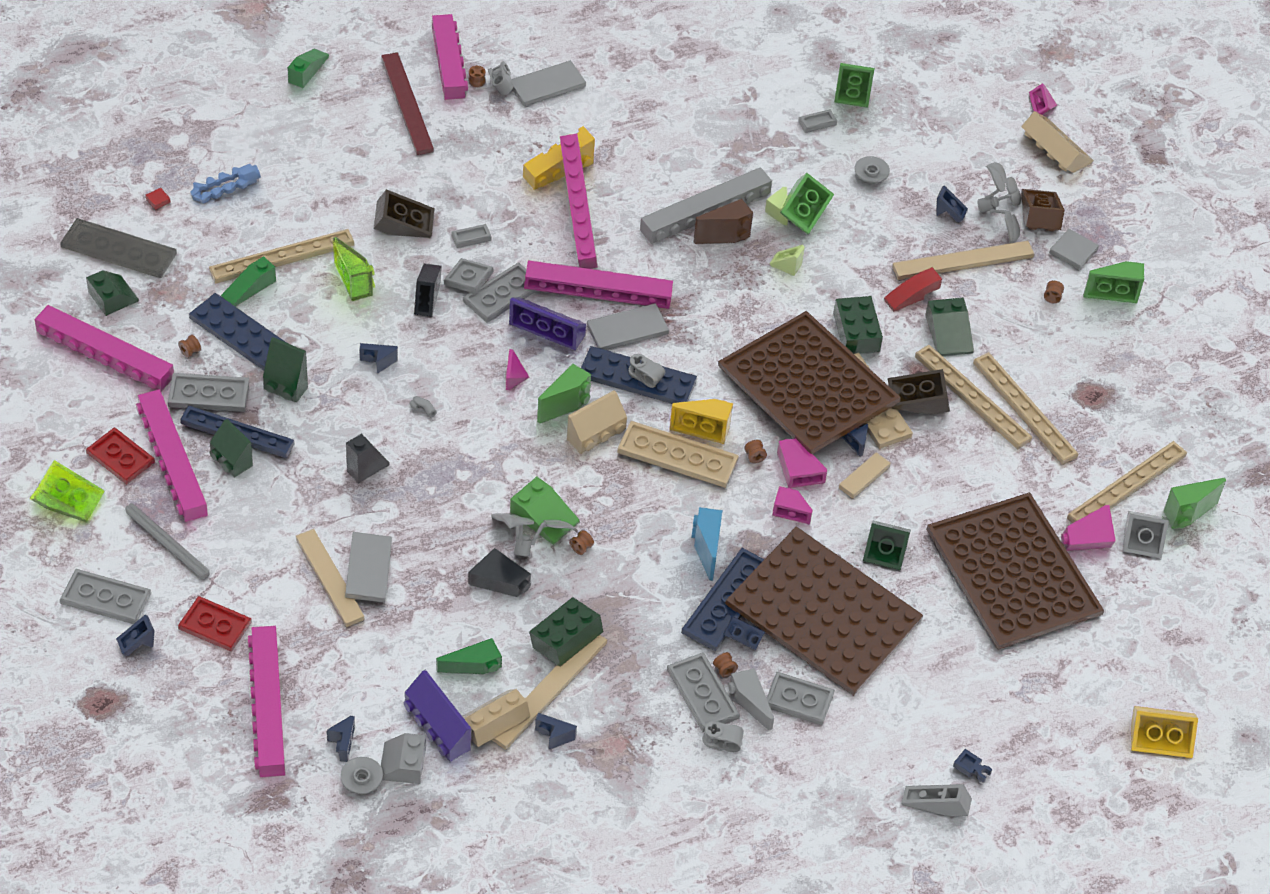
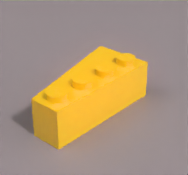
M582 126L578 129L577 135L584 168L594 163L595 138ZM561 144L552 145L547 153L544 154L542 152L523 164V178L534 190L565 176Z

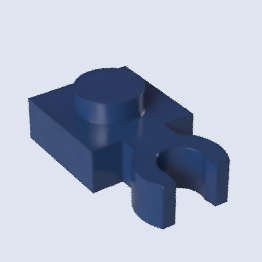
M964 749L953 763L954 768L968 777H971L973 774L976 775L978 781L985 783L987 778L982 773H986L989 776L992 773L991 767L981 765L982 759L967 749Z

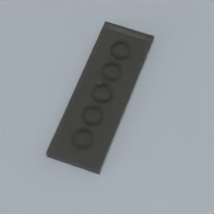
M76 218L60 242L62 248L158 278H162L177 254V249L79 218Z

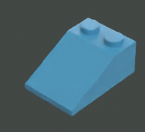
M699 507L698 515H694L691 538H695L694 547L708 579L713 581L723 510Z

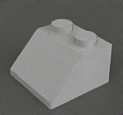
M1128 511L1124 530L1123 552L1162 558L1169 523L1167 517Z
M404 733L384 742L381 760L382 780L421 783L426 751V735Z

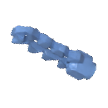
M247 164L240 168L233 167L232 175L221 172L218 174L217 180L213 177H207L206 184L194 182V188L190 193L193 200L204 204L211 198L217 199L221 197L223 193H233L237 187L244 189L249 185L257 183V179L261 178V175L256 165ZM238 177V180L236 182L224 184L221 188L217 187L211 189L210 192H203L201 195L202 190H208L210 187L220 186L221 183L229 180H234Z

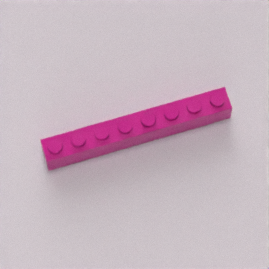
M576 133L560 136L579 267L587 269L598 268L578 135Z
M530 260L527 262L524 289L644 306L656 303L657 307L666 309L670 308L673 280Z
M47 305L34 319L36 331L39 334L47 336L57 343H62L88 358H93L119 373H124L152 389H160L162 392L172 380L174 373L173 364L50 305Z
M160 389L138 395L136 409L138 414L143 416L141 420L144 429L148 428L147 436L149 442L154 443V455L160 458L158 461L160 470L166 473L164 475L166 485L172 488L170 490L172 500L178 503L176 504L178 515H182L185 522L208 516L207 503Z
M276 625L251 627L252 635L248 636V647L253 648V652H249V665L254 667V669H250V682H254L255 685L251 687V699H255V704H251L252 716H256V721L252 722L253 734H257V739H253L254 752L258 751V757H254L255 770L259 769L260 777L285 776Z

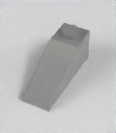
M755 668L732 673L731 680L728 682L730 694H734L736 702L765 728L772 730L774 716Z
M964 784L905 786L902 805L945 816H968L972 798Z

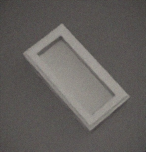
M831 109L801 116L798 119L805 133L837 125V119Z
M486 224L452 231V238L456 248L492 240Z

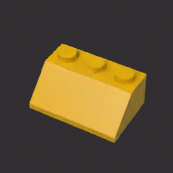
M1134 706L1131 721V751L1193 758L1198 717L1195 713Z

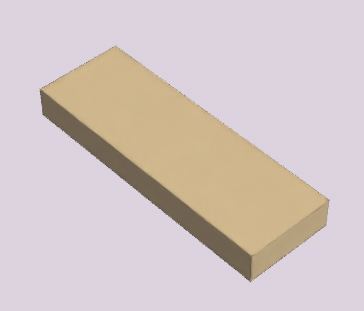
M876 452L839 484V489L854 499L890 467L891 463Z

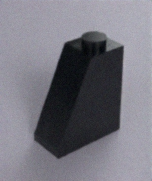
M423 264L416 281L415 315L433 316L441 283V265Z
M362 433L346 442L347 472L358 484L390 465L389 461Z
M496 548L489 552L468 572V584L471 586L518 597L522 592L525 593L531 586V573Z

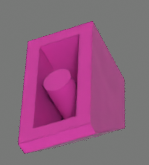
M779 486L772 516L810 525L813 510L800 492L788 487Z

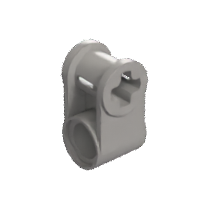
M502 61L497 67L488 69L491 84L501 95L510 93L513 89L508 65Z
M642 354L631 356V366L628 369L629 375L648 387H655L665 375V369Z
M711 721L705 726L702 741L710 748L738 752L741 749L744 730L737 725Z

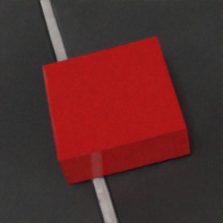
M161 187L145 195L146 200L155 210L171 203L170 197Z

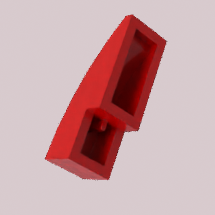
M931 267L900 284L884 297V301L895 312L924 300L926 294L940 289L942 278Z

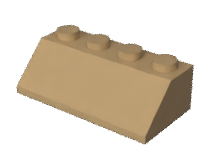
M1036 111L1021 126L1025 130L1024 134L1031 140L1035 139L1037 141L1035 145L1041 150L1045 149L1048 152L1046 155L1053 161L1057 160L1059 162L1058 166L1065 172L1069 170L1074 173L1094 161L1050 119Z

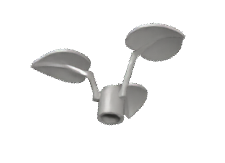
M994 162L988 164L986 168L991 173L997 190L985 196V198L978 199V208L981 213L990 211V213L1005 214L1010 243H1015L1020 235V227L1014 214L1011 215L1010 211L997 210L996 207L999 206L1000 200L1009 197L1013 206L1020 205L1021 194L1013 177L1006 178L1003 166L1000 163ZM1007 188L1009 194L999 198L994 197L995 194L1003 192Z
M510 513L491 514L492 519L504 521L510 529L516 526L514 554L520 556L530 555L531 545H535V541L544 527L568 528L576 533L578 532L574 526L565 521L544 520L531 540L530 535L523 534V525L534 524L533 520Z

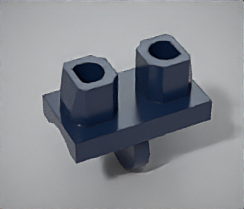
M732 616L723 634L756 650L765 632Z

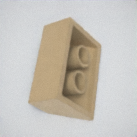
M613 390L568 415L567 440L580 454L593 449L594 446L601 442H606L610 437L620 434L626 429L627 415L617 392Z
M510 689L462 717L471 727V740L479 747L530 718L527 700L517 689Z

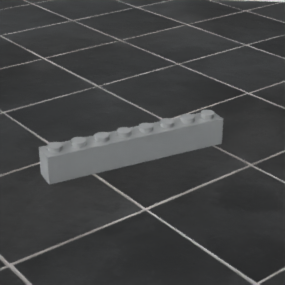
M761 167L642 217L640 231L651 244L661 241L685 229L695 226L696 217L739 199H743L745 203H750L757 198L771 193L772 180Z

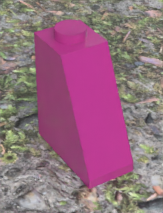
M796 438L784 439L778 442L777 455L788 488L823 484L826 482V467L813 454H810Z
M1105 505L1067 526L1061 534V542L1065 545V549L1067 551L1111 548L1116 540L1110 506Z

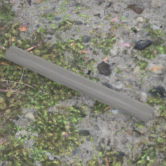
M130 503L126 506V513L196 575L201 579H205L210 575L209 569L136 505Z

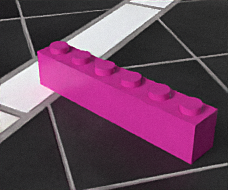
M452 14L432 15V32L444 100L465 98V91H468V82L464 81L466 79L465 68L462 69L464 67L463 56H460L462 54L461 44L458 45L459 33L455 32L457 31V22L453 21Z

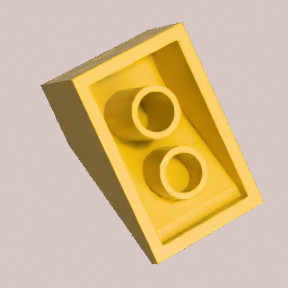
M718 399L673 403L669 430L724 444L730 429L733 403Z

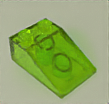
M334 237V264L351 301L373 296V288H375L372 278L375 275L373 266L369 265L367 259L337 237Z
M54 460L47 468L29 499L45 509L87 522L105 490Z

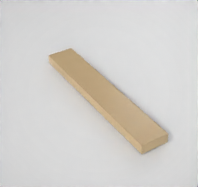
M312 529L296 535V541L345 626L349 627L364 621V614L355 599L345 598L346 583L316 531Z

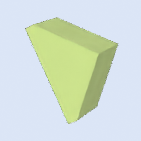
M782 187L766 200L765 212L783 225L788 224V219L780 213L787 198V187Z
M799 245L779 251L769 264L774 268L795 276L802 265L805 247Z

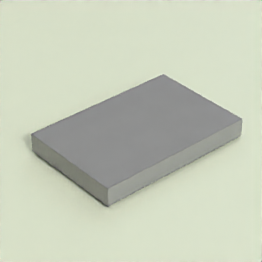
M776 672L767 701L772 710L823 725L835 690Z

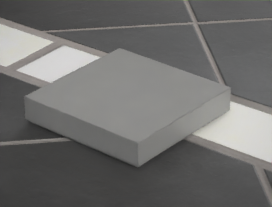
M1068 229L1050 248L1049 253L1080 270L1095 254L1099 245Z
M461 258L444 279V285L477 294L494 270L492 266Z

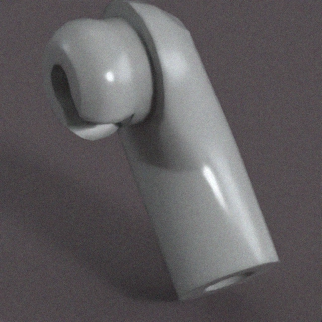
M419 396L413 397V400L409 403L414 409H418L419 406L422 407L429 417H434L437 414L430 401Z

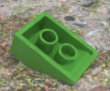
M840 63L834 103L868 108L875 68Z
M805 173L794 184L780 213L808 235L831 201L834 193L810 174Z
M1125 261L1090 270L1083 297L1138 303L1144 282V263Z
M572 364L538 397L537 422L549 421L574 412L583 404L586 405L591 397V374Z
M538 476L510 499V513L533 520L534 524L527 526L537 532L544 520H561L574 527L580 522L579 518L555 490ZM544 527L539 535L554 545L571 529Z
M1225 477L1171 487L1163 510L1171 528L1187 527L1217 505L1226 482Z

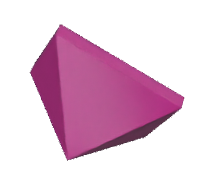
M1043 83L1029 92L1033 111L1043 115L1057 106Z
M509 349L506 390H511L530 378L513 349Z

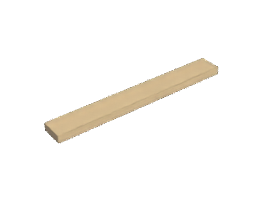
M349 229L209 266V271L216 284L237 278L250 264L263 256L275 267L354 246V240Z
M1022 241L895 262L892 268L897 280L911 278L931 267L937 273L1029 259L1034 257V252L1029 241Z
M927 345L915 353V358L930 371L943 369L946 386L1016 449H1020L1032 440V436L933 347Z
M989 352L974 359L973 364L1062 465L1078 457V452Z
M1172 441L1067 515V519L1074 523L1105 505H1109L1110 509H1112L1186 457L1187 452L1175 441Z
M599 635L561 667L557 665L525 698L528 703L530 718L493 738L492 741L507 750L536 719L538 713H542L607 644V639Z

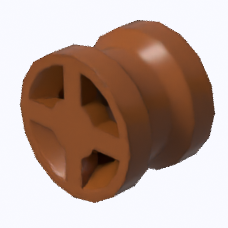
M476 65L469 69L468 82L471 86H484L486 82L485 68Z
M1056 280L1049 281L1044 293V299L1050 303H1059L1064 292V285Z
M193 334L188 336L186 340L178 342V346L186 358L191 357L194 352L198 353L201 351V345Z
M752 440L744 447L746 454H749L748 459L751 463L762 462L767 457V452L763 449L761 440Z
M581 530L577 537L569 540V543L577 554L583 555L587 548H591L594 545V540L587 531Z
M729 652L720 654L713 661V665L719 669V674L723 678L731 676L738 669L737 663L732 661V656Z

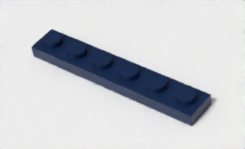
M189 405L180 418L182 425L215 435L223 421L228 419L251 441V447L284 458L288 457L295 445L294 439Z

